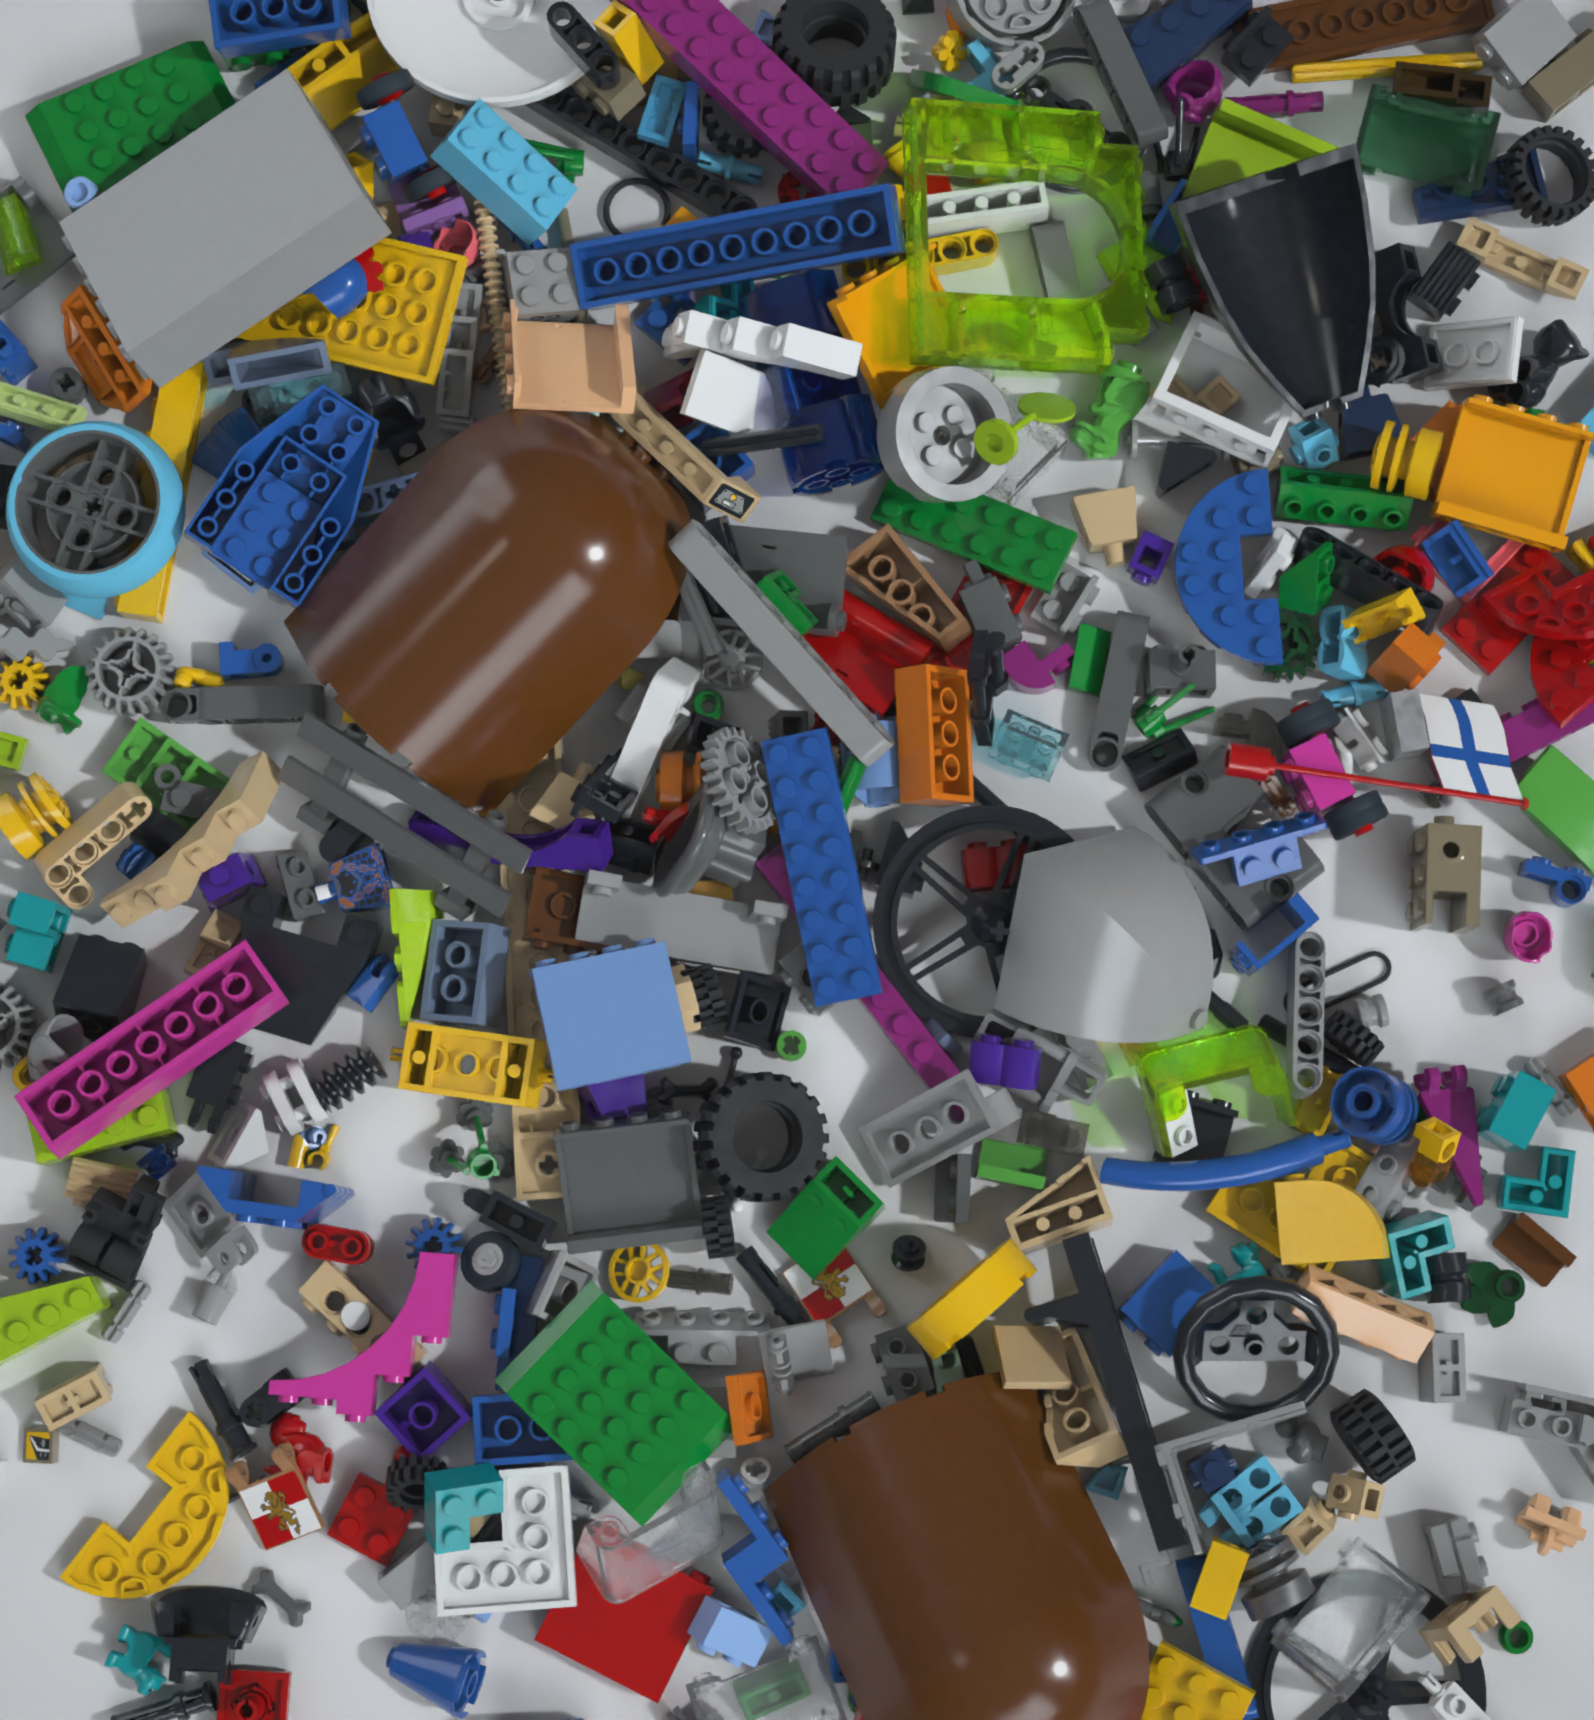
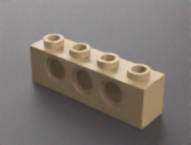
M325 1260L298 1290L304 1296L300 1300L302 1304L314 1314L320 1311L328 1319L325 1323L326 1326L337 1336L341 1337L345 1334L353 1342L350 1348L358 1356L369 1349L390 1328L395 1320L332 1261ZM339 1291L343 1294L345 1298L344 1306L350 1302L359 1301L368 1307L370 1326L367 1332L360 1334L344 1326L341 1320V1312L344 1306L339 1311H335L329 1305V1297L333 1292ZM417 1340L414 1368L429 1353Z

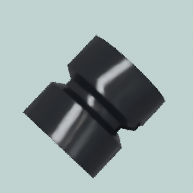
M1174 254L1160 259L1147 267L1143 272L1150 290L1157 291L1158 293L1154 299L1163 316L1179 312L1200 299V294L1194 280L1186 278L1189 269L1181 254Z
M1467 1252L1436 1254L1425 1258L1429 1277L1432 1278V1281H1430L1432 1291L1426 1292L1427 1304L1472 1300L1471 1285L1468 1280L1462 1278V1275L1469 1271Z

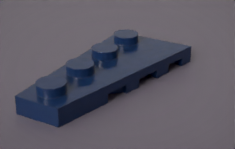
M1532 149L1526 157V171L1532 186L1541 196L1548 199L1537 151ZM1507 153L1498 156L1495 161L1480 166L1478 164L1467 169V172L1455 177L1450 175L1413 190L1411 197L1418 225L1513 211L1514 209L1511 204L1515 200L1513 197L1510 199L1506 198L1504 193L1509 187H1502L1501 179L1505 175L1500 174V168L1504 165L1502 160Z

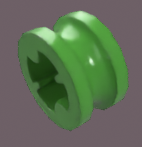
M794 1030L782 1033L777 1041L779 1056L787 1061L801 1059L806 1052L804 1036ZM792 1037L793 1041L795 1037L801 1042L797 1046L798 1054L791 1055L790 1051L788 1055L783 1051V1048L786 1046L784 1041L786 1038Z

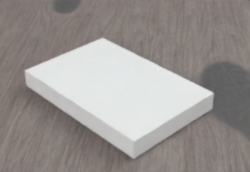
M1519 316L1430 325L1429 338L1437 341L1444 371L1424 378L1423 388L1427 391L1517 383L1524 319Z

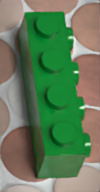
M1280 466L1274 495V516L1289 521L1298 519L1315 521L1319 524H1343L1353 528H1379L1387 532L1395 530L1406 531L1414 498L1404 496L1405 480L1398 479L1395 488L1390 493L1386 492L1388 482L1386 477L1382 478L1380 487L1377 490L1370 488L1371 476Z

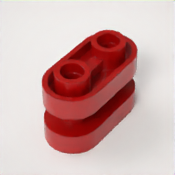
M316 1224L306 1229L302 1236L303 1250L307 1255L316 1259L360 1265L368 1262L375 1251L372 1237L368 1233L359 1230Z

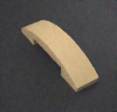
M1469 217L1456 245L1464 249L1471 256H1474L1475 259L1480 260L1481 265L1529 288L1561 298L1576 299L1590 271L1589 269L1562 257H1559L1558 261L1498 235L1499 229Z

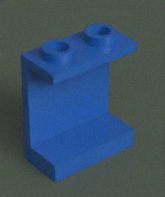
M1299 893L1278 908L1295 930L1261 959L1258 960L1242 940L1227 951L1231 956L1228 959L1230 964L1239 974L1242 975L1245 972L1248 977L1253 975L1320 919Z

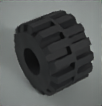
M706 93L702 108L703 127L706 126L707 128L706 136L709 141L715 140L718 143L717 149L725 153L726 150H730L739 159H741L742 154H749V158L758 157L759 152L762 150L768 152Z

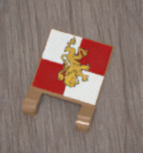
M847 1248L815 1280L797 1263L781 1272L812 1320L825 1319L831 1348H836L843 1342L831 1321L865 1299L877 1318L882 1317L888 1312L886 1306Z
M289 1442L280 1444L271 1452L273 1461L281 1469L279 1472L251 1482L247 1464L243 1460L233 1463L231 1467L225 1470L228 1481L237 1489L265 1551L325 1527V1523L297 1466L293 1446Z

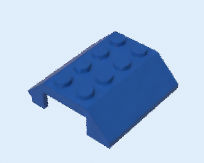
M199 1165L197 1168L198 1175L225 1212L236 1214L235 1221L306 1230L308 1223H320L355 1195L354 1190L349 1187L302 1180L297 1208L253 1202L257 1175Z

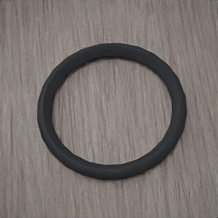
M630 178L616 184L609 191L603 205V217L609 231L613 235L623 234L614 226L610 217L611 201L621 189L636 184L654 189L660 195L664 204V217L661 222L663 226L666 225L671 217V204L666 192L657 183L645 178Z

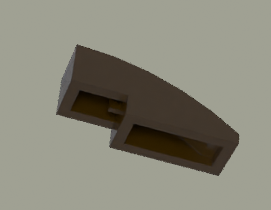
M1396 61L1392 95L1432 108L1486 117L1489 109L1493 76L1461 73L1462 68Z

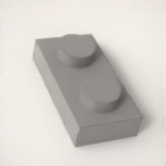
M1051 1032L1057 1045L1070 1052L1072 1049L1086 1059L1106 1070L1108 1073L1107 1079L1114 1075L1095 1040ZM1074 1066L1072 1072L1083 1091L1097 1084L1095 1077Z

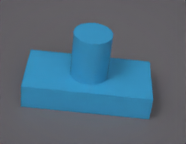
M659 74L656 75L637 132L638 139L669 147L685 99L684 82Z

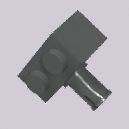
M1160 644L1149 648L1144 657V696L1172 697L1191 682L1195 684V688L1183 698H1210L1216 689L1215 650H1206L1203 646H1194L1193 644H1190L1189 647H1187V644H1184L1180 649H1173L1171 645Z

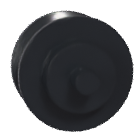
M903 1235L893 1242L891 1260L895 1267L902 1271L912 1272L919 1270L924 1265L926 1244L922 1239L913 1235Z

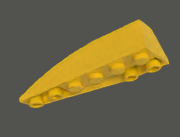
M369 12L350 24L352 38L321 43L288 67V70L318 109L331 132L362 110L356 93L370 84V79L383 72L390 74L400 70L381 45Z

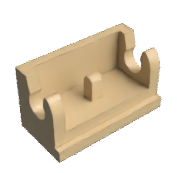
M100 1362L39 1393L34 1404L49 1432L112 1400L113 1387L111 1384L106 1383L103 1376L105 1370Z

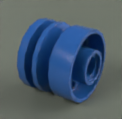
M1361 1066L1350 1069L1338 1079L1332 1089L1330 1098L1332 1118L1339 1128L1351 1136L1371 1144L1387 1146L1398 1143L1410 1134L1417 1121L1419 1107L1416 1095L1411 1087L1401 1079L1375 1067Z

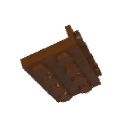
M542 867L534 868L522 940L530 942L531 948L550 950V946L563 948V954L566 955L585 951L600 955L603 954L602 948L609 947V945L574 939L585 876Z

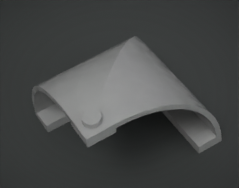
M1131 827L1024 854L994 1009L1041 1029L1072 1037L1104 1042H1159L1182 1037L1204 1029L1208 1020L1207 1012L1211 998L1214 972L1210 930L1204 909L1192 882L1176 859L1157 840L1139 828Z

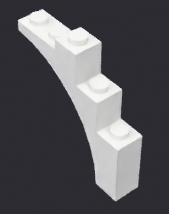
M694 310L679 313V316L675 318L672 324H669V327L665 329L662 336L663 357L674 360L698 357L700 349H704L728 359L785 366L842 380L856 377L863 345L859 342L792 323L776 327L741 316L726 320Z

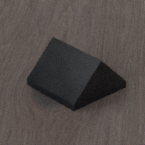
M741 970L723 1033L724 1039L775 1052L792 987L789 988L784 984Z

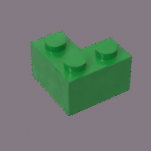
M781 569L766 575L757 584L759 589L802 636L819 622L798 599L803 592Z

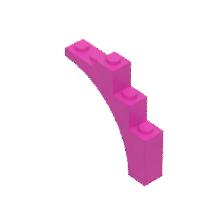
M420 1252L415 1280L405 1305L390 1328L369 1349L349 1363L324 1374L302 1379L269 1380L268 1394L278 1395V1402L298 1403L299 1397L312 1398V1404L332 1406L333 1399L337 1400L336 1414H345L344 1421L365 1422L366 1416L375 1415L379 1375H383V1382L404 1383V1377L413 1376L417 1336H421V1343L442 1344V1338L451 1337L458 1255Z

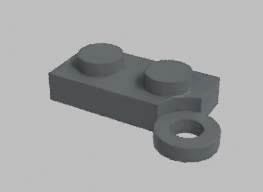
M172 764L160 765L154 773L156 785L164 789L160 810L200 819L222 792L219 789L182 781L179 769ZM166 770L174 774V779L171 783H164L161 779V774Z

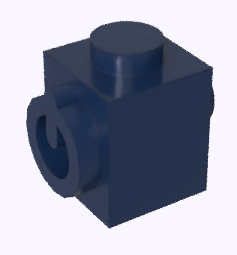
M1225 1444L1220 1447L1213 1445L1185 1461L1189 1471L1185 1472V1475L1195 1491L1200 1489L1207 1495L1237 1478L1235 1473L1240 1470L1235 1458Z

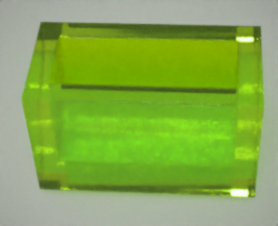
M15 193L0 199V257L7 276L43 263L26 207Z

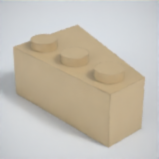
M1090 1154L1005 1219L1008 1237L1014 1241L1025 1255L1061 1243L1063 1239L1086 1232L1090 1233L1112 1225L1113 1215Z

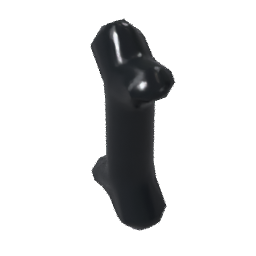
M663 1076L659 1081L662 1090L657 1095V1100L662 1105H668L676 1098H701L708 1102L710 1099L709 1094L718 1087V1081L713 1077H708L700 1084L676 1085L667 1076Z
M175 1132L170 1136L153 1137L123 1145L120 1148L123 1151L136 1146L164 1151L169 1159L174 1161L178 1157V1147L184 1143V1137L180 1132Z

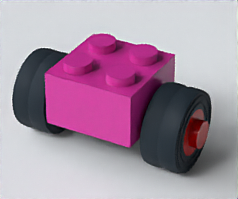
M1329 698L1321 699L1311 704L1306 701L1290 710L1291 714L1276 724V729L1282 737L1285 746L1290 749L1279 761L1281 764L1346 773L1325 734L1340 723V718ZM1279 770L1286 785L1291 784L1297 795L1294 797V802L1299 812L1311 811L1314 814L1321 815L1333 809L1323 818L1327 822V827L1330 829V833L1335 841L1353 834L1356 838L1372 831L1374 829L1372 824L1389 814L1377 790L1354 798L1353 795L1356 791L1349 780Z

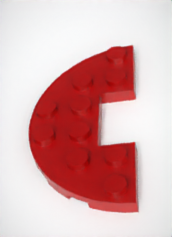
M1594 535L1589 538L1588 546L1593 552ZM1534 566L1481 594L1479 603L1487 611L1519 631L1554 640L1594 638V569L1555 588L1541 571Z
M1534 636L1530 653V680H1532L1536 699L1542 710L1559 729H1562L1594 701V669L1588 665L1594 660V638L1554 640Z

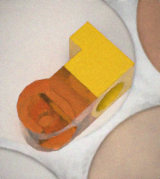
M1431 1117L1416 1124L1413 1136L1420 1139L1415 1159L1408 1165L1409 1178L1416 1186L1421 1188L1428 1187L1432 1183L1446 1178L1461 1136V1132L1436 1117Z

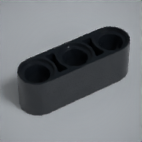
M561 1L552 4L547 11V21L550 35L596 87L603 90H610L616 87L621 79L619 60L616 53L570 3ZM563 19L570 21L568 24L563 26L556 24L558 21ZM586 42L591 44L590 47L586 49L577 48V46L581 43ZM602 66L612 67V69L608 72L603 73L598 71V69Z

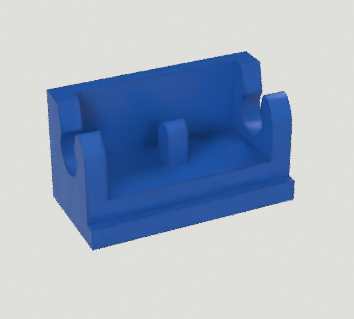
M1458 519L1419 544L1456 600L1494 575V572Z

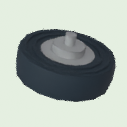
M496 1231L482 1232L473 1237L464 1247L460 1258L461 1271L465 1280L477 1290L488 1293L501 1291L503 1288L508 1287L518 1276L521 1267V1253L517 1244L503 1233Z

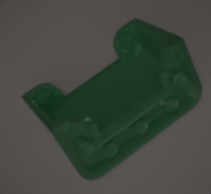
M1372 83L1356 141L1362 173L1368 176H1375V172L1445 187L1453 189L1452 195L1462 198H1471L1472 193L1478 194L1481 191L1501 113L1485 109L1484 113L1476 112L1475 116H1472L1474 109H1458L1406 97L1400 92H1396L1395 97H1392V92L1387 91L1388 87Z

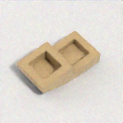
M215 909L199 935L200 941L183 968L184 973L190 976L194 975L235 947L241 937V921Z

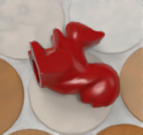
M286 1412L277 1416L270 1427L269 1436L272 1444L278 1447L285 1442L291 1443L295 1452L297 1466L306 1485L308 1476H314L317 1484H322V1482L329 1483L334 1458L332 1449L326 1447L323 1441L315 1434L306 1432L307 1425L301 1420L299 1415ZM276 1464L263 1468L270 1475L281 1471Z

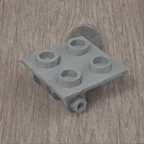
M825 1319L757 1332L767 1386L774 1385L775 1390L781 1396H788L792 1393L795 1387V1380L834 1373Z

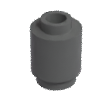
M1150 171L1136 172L1127 181L1130 212L1134 215L1137 222L1154 221L1163 207L1159 177L1152 175Z

